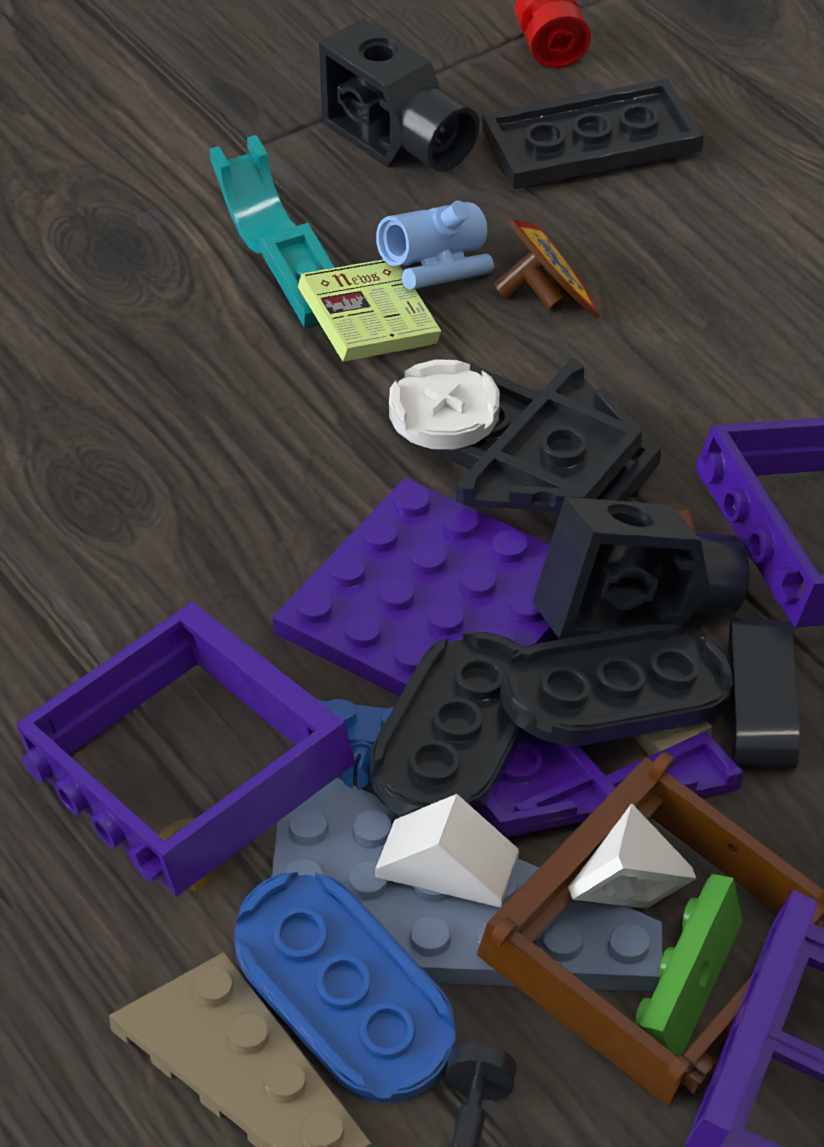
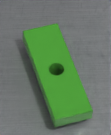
M711 874L699 898L693 897L688 901L683 916L682 935L676 947H668L662 956L659 969L660 982L652 999L644 998L637 1010L635 1024L677 1057L684 1053L743 923L734 878Z

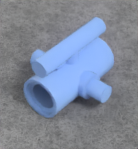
M455 201L448 206L443 205L429 210L392 215L383 218L378 225L376 243L384 261L392 266H409L416 262H421L423 265L403 271L402 282L409 290L490 274L494 268L493 259L489 254L464 256V253L480 249L487 237L485 216L474 203Z

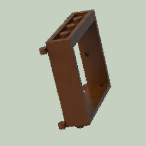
M664 750L654 762L645 757L487 922L476 955L668 1107L684 1088H687L693 1094L695 1091H698L716 1068L718 1060L712 1055L723 1042L726 1043L751 977L684 1055L681 1054L677 1057L534 944L574 902L568 889L570 884L629 806L633 804L648 821L651 818L727 876L734 878L736 883L777 914L792 891L795 890L818 901L811 923L824 929V889L667 773L674 765L676 758Z

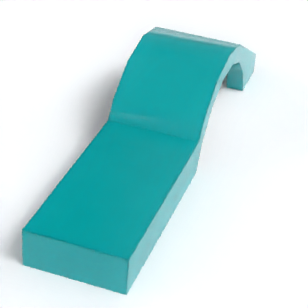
M258 136L247 137L249 154L229 160L226 159L219 146L210 148V160L230 216L239 235L249 249L257 254L262 253L303 327L319 323L300 292L298 284L302 273L335 267L309 223L296 226L287 215L275 189L268 153Z

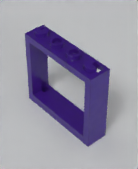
M824 418L712 425L702 453L698 455L695 468L700 480L705 483L722 510L724 518L730 523L738 538L744 544L750 560L757 566L772 590L775 600L782 606L795 628L824 625V574L819 575L756 477L824 471Z
M193 601L16 723L27 754L21 757V760L29 773L40 783L48 779L55 786L61 801L74 815H78L83 811L91 819L92 825L100 838L110 848L114 849L120 845L128 852L135 869L146 881L152 883L156 879L159 880L176 897L356 764L345 721ZM198 665L294 743L295 746L164 841L69 755Z

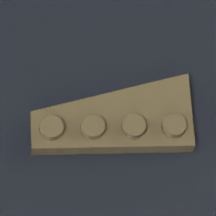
M224 952L109 1015L110 1028L113 1033L127 1044L133 1041L150 1055L151 1063L172 1079L174 1076H177L200 1095V1102L219 1118L225 1115L247 1133L248 1141L255 1147H371V1142Z

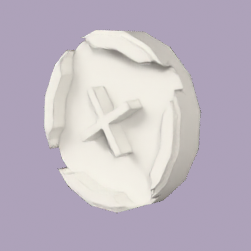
M432 360L416 364L405 371V378L400 380L398 384L395 380L391 386L389 418L396 431L411 443L430 449H458L473 445L491 433L499 420V389L490 375L483 370L482 376L477 372L470 371V364L458 360Z

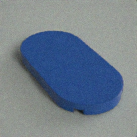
M297 871L275 875L259 884L250 892L241 904L234 931L235 951L239 966L251 985L333 1078L350 1093L365 1100L379 1103H395L410 1100L433 1087L446 1072L450 1052L455 1048L456 1032L450 1002L440 987L352 891L331 876L315 873V876L308 874L298 875Z

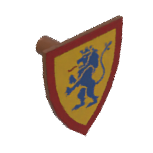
M511 219L508 222L509 225L530 249V252L494 282V286L499 293L508 299L525 283H528L548 310L554 309L566 297L544 271L543 268L545 267L582 307L598 319L600 317L599 311L584 284L539 224Z

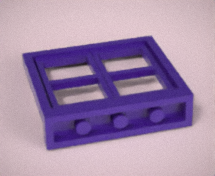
M793 890L774 919L684 1147H782L744 1129L771 1058L824 1083V1051L781 1031L806 965L824 972V929L811 923L818 901Z

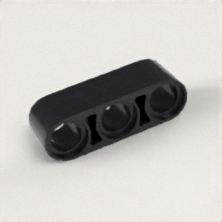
M731 619L728 638V659L734 670L733 685L730 691L732 760L738 767L797 768L800 725L793 624L790 620Z

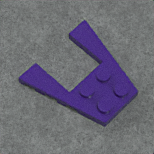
M525 731L491 798L478 813L505 837L584 822L642 760L605 776L579 746L550 743ZM706 731L664 749L676 758L674 765L667 773L699 797L726 793L740 788L743 771ZM664 750L647 758L654 762Z

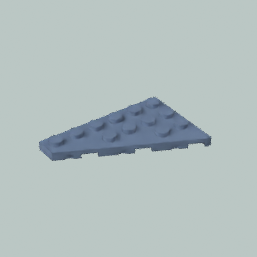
M336 778L278 821L272 877L281 873L298 871V875L308 874L315 876V873H319L340 881L352 891L435 983L515 986L476 955L487 922L501 909L500 907L375 877V869L394 820L402 817L387 808L376 795L363 789H357L354 785L353 789L349 788L342 780ZM518 858L502 906L539 867ZM574 900L534 943L591 989L655 992L660 982L662 922L627 906Z

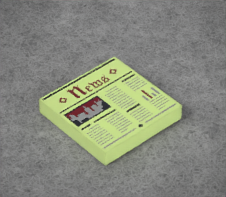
M377 260L301 274L298 288L343 362L437 344L441 329L416 290H409L404 286L401 266H392L384 260Z

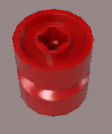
M516 0L514 7L516 19L526 37L533 57L539 64L548 68H563L583 57L590 46L591 33L585 17L579 9L577 0Z

